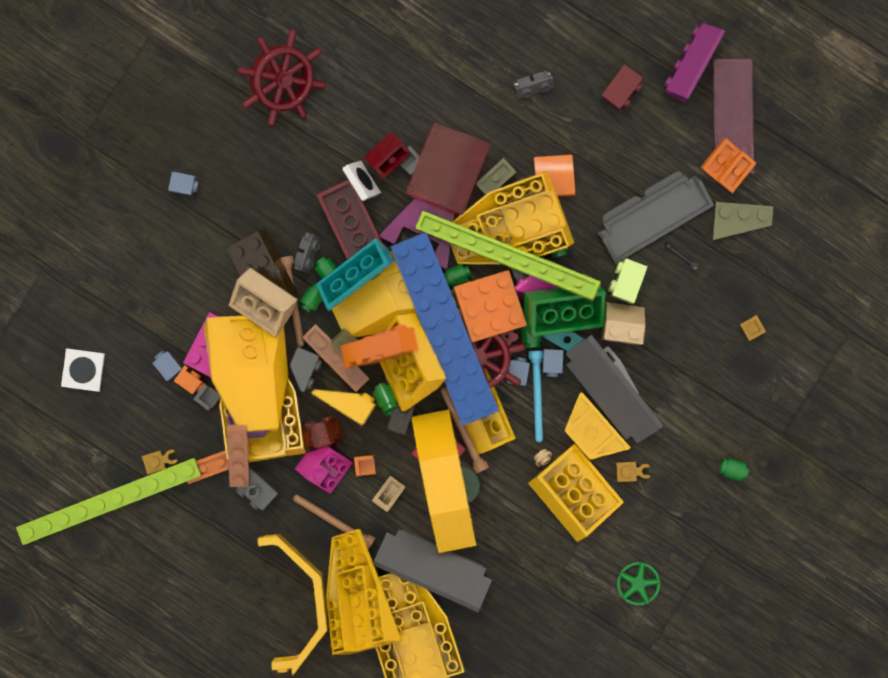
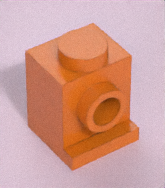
M185 365L174 382L191 394H195L201 390L205 383L200 380L201 375L193 370L189 372L190 367Z

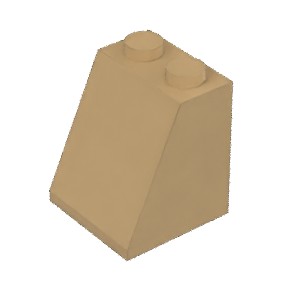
M606 302L601 340L643 345L645 332L644 307Z

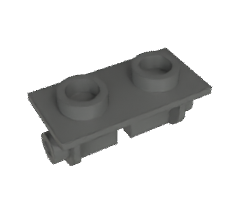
M550 71L534 74V81L532 82L529 76L517 79V82L513 83L517 92V98H527L532 94L546 92L554 88L553 77Z
M307 232L305 236H302L299 248L303 249L304 253L297 252L293 263L294 269L310 273L314 266L316 253L321 246V237Z

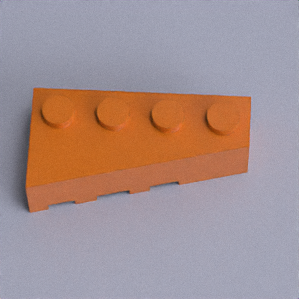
M406 325L395 326L392 329L384 330V332L363 337L362 340L341 345L345 368L376 364L419 350L414 327L406 328Z

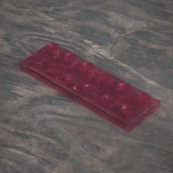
M714 59V149L723 138H727L754 161L752 59ZM754 167L748 174H754Z

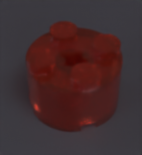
M333 416L323 418L321 423L316 424L312 421L303 424L302 434L308 453L312 452L311 448H316L317 450L326 446L330 448L337 446V441H340L341 444L344 443L339 420H335Z

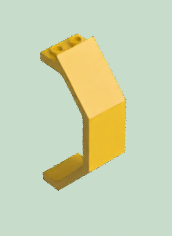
M449 409L411 417L438 553L476 546Z
M282 535L260 536L258 538V546H279L312 578L314 583L318 630L299 655L274 658L273 662H271L272 670H277V673L288 672L292 668L293 676L329 627L323 573Z

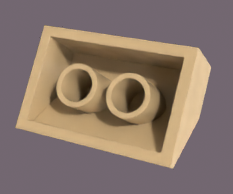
M250 268L237 280L229 306L276 337L293 313L297 299Z

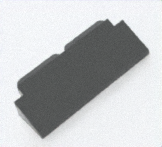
M676 171L644 191L643 197L633 196L603 214L601 222L605 229L597 234L616 264L713 207L714 204L704 184L696 175L688 179L684 173Z
M592 335L578 342L566 353L571 360L566 364L567 367L625 439L632 436L636 443H639L663 427L660 420Z
M400 529L396 536L386 533L373 562L374 566L476 612H479L492 581L484 576L486 568L481 564L452 551L438 553L437 544Z

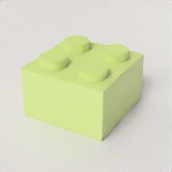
M628 259L618 262L615 273L618 274L617 278L611 281L608 289L611 292L610 297L633 304L648 266Z

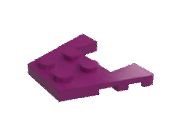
M420 193L379 237L395 244L403 227L418 234L423 233L415 229L423 211L453 222L455 209ZM428 235L430 240L439 243L435 254L440 267L447 269L450 243Z

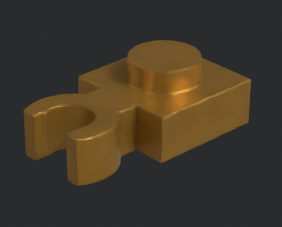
M160 450L142 456L147 474L166 469L165 463H177L178 459L173 461L169 459V455L174 453L175 450H169L165 455H162Z
M616 462L617 482L637 481L636 476L645 479L649 478L650 475H644L642 469L648 468L650 465L642 464L636 467V462Z

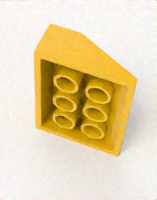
M416 313L397 315L386 330L399 325H406V328L414 327L419 350L380 362L402 412L408 410L438 389L446 379Z
M314 390L312 394L361 425L365 424L377 405L374 403L375 398L367 393L361 395L325 390Z
M573 444L528 483L577 542L587 537L624 503L576 444Z

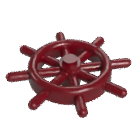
M294 29L289 31L286 45H275L269 48L264 38L259 37L257 43L262 53L255 60L252 69L245 67L237 69L238 74L250 76V87L253 93L251 97L242 103V107L247 109L258 101L271 109L268 119L270 127L275 125L278 111H287L295 108L300 118H306L307 114L301 103L306 99L311 88L324 89L326 87L324 82L313 80V68L310 63L321 55V49L316 48L308 55H305L300 50L294 48L296 31ZM279 55H283L281 68L275 59ZM292 55L298 62L288 69ZM300 69L302 70V78L292 76ZM261 78L271 81L262 88ZM291 84L300 85L296 92L293 91ZM275 89L273 101H271L265 95ZM284 89L289 98L281 101Z
M500 334L484 339L479 348L477 341L472 343L486 380L484 367L496 373L494 378L487 381L490 389L499 384L503 379L516 386L521 384V380L509 373L508 369L510 366V354L525 350L523 343L508 346ZM493 340L499 349L486 352ZM501 356L500 367L488 361L489 359Z

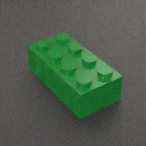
M599 287L593 301L562 288L525 292L524 318L527 325L524 328L532 337L604 327L605 291L601 287Z

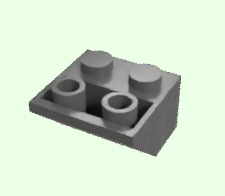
M297 347L290 366L300 391L306 392L307 389H312L315 379L312 377L315 371L319 372L323 361H320L321 356Z

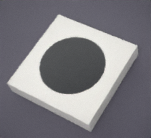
M362 161L343 167L344 173L361 200L364 201L376 197L381 193Z
M66 349L61 387L100 392L105 354Z

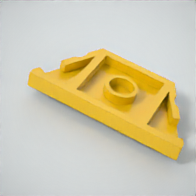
M581 392L564 431L590 460L629 450L631 447Z

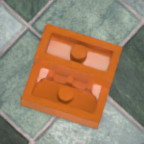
M723 138L700 168L733 193L755 166L756 162L746 153L740 151L727 138Z
M572 155L534 157L535 175L548 170L558 197L575 196Z

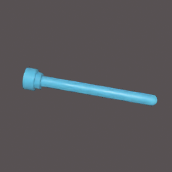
M528 351V357L531 359V363H533L535 440L541 443L543 441L540 362H542L544 351Z

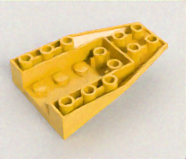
M548 170L490 191L452 222L537 257L569 247L574 243ZM450 244L457 264H500Z
M392 251L390 253L395 261L332 309L341 330L345 328L354 337L370 336L375 333L384 332L397 315L416 313L418 317Z
M245 316L207 318L203 329L211 379L235 425H247L248 432L278 430L288 377L284 326L279 334L274 337Z
M288 377L278 430H268L263 438H248L249 462L306 453L297 396ZM221 399L220 412L228 461V410Z
M357 529L332 537L326 591L332 655H350L400 642V635L361 530Z
M392 573L378 577L401 638L400 642L376 648L385 678H448L465 672L448 618L430 592Z

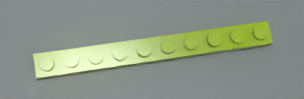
M425 211L422 212L415 227L420 232H426L437 239L592 301L601 284L600 281Z
M192 458L18 526L16 529L22 544L25 545L202 475L196 459Z

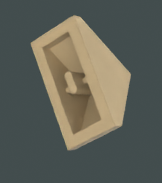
M390 476L372 501L388 512L405 489V486Z

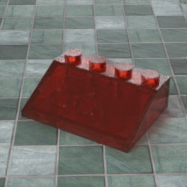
M433 123L405 194L456 217L463 215L491 144L474 136Z

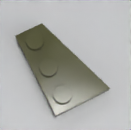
M715 202L712 240L772 226L773 206Z

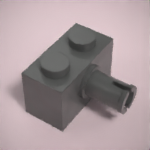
M250 467L249 487H237L235 491L241 497L246 496L251 500L249 504L257 511L261 509L263 511L279 492Z

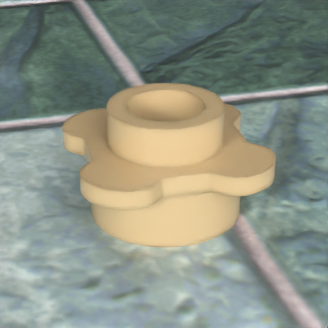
M546 449L541 450L534 457L536 465L538 467L547 465L551 461L552 453Z

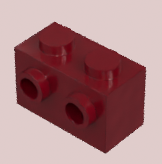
M624 64L600 98L618 111L621 107L625 109L631 102L630 95L633 92L637 93L643 84L640 82L643 78Z
M390 132L364 159L384 179L411 152L401 140Z

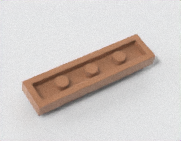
M316 324L302 337L355 392L370 379L358 366L345 368L342 353L331 344V339Z
M227 425L230 487H249L247 425Z

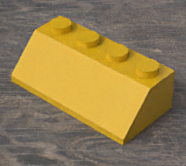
M485 368L484 370L487 377V381L491 380V378L487 371V368ZM495 387L490 390L499 412L465 425L478 454L516 439Z

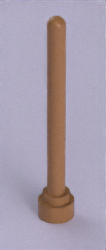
M293 256L281 257V262L294 284L291 270L294 263ZM296 302L292 319L297 346L303 347L305 343L302 338L303 332Z
M446 387L441 388V394L474 461L472 468L475 474L488 469L487 462L480 458L466 426H462L448 389Z
M294 495L293 500L341 531L347 533L354 530L303 497ZM364 534L363 538L369 550L376 538L370 534Z

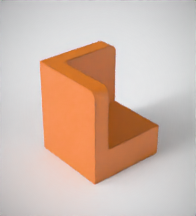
M374 455L354 457L356 476L376 474Z

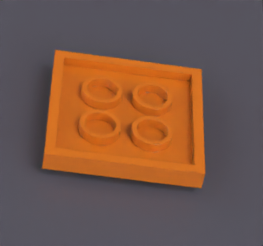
M509 270L453 287L471 343L527 325Z

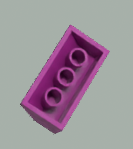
M702 23L700 27L696 26L691 35L694 37L692 43H687L682 51L685 56L682 61L678 59L673 68L676 71L674 76H669L664 84V87H666L664 93L682 103L688 100L725 33L724 30Z

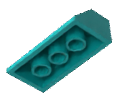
M377 238L316 284L329 311L395 262L389 249Z

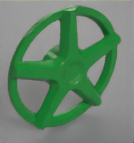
M631 563L624 567L618 576V592L626 602L632 605L648 604L655 599L660 589L658 573L646 563ZM639 566L635 577L624 573L630 567ZM645 567L654 573L656 579L644 578ZM621 578L631 584L624 594L620 586ZM657 584L654 594L648 598L645 588ZM638 592L643 601L635 602L628 599V597Z

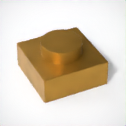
M757 315L739 324L748 341L766 332Z

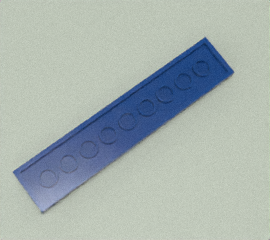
M422 233L391 246L424 332L446 377L444 381L462 426L499 412L427 233Z

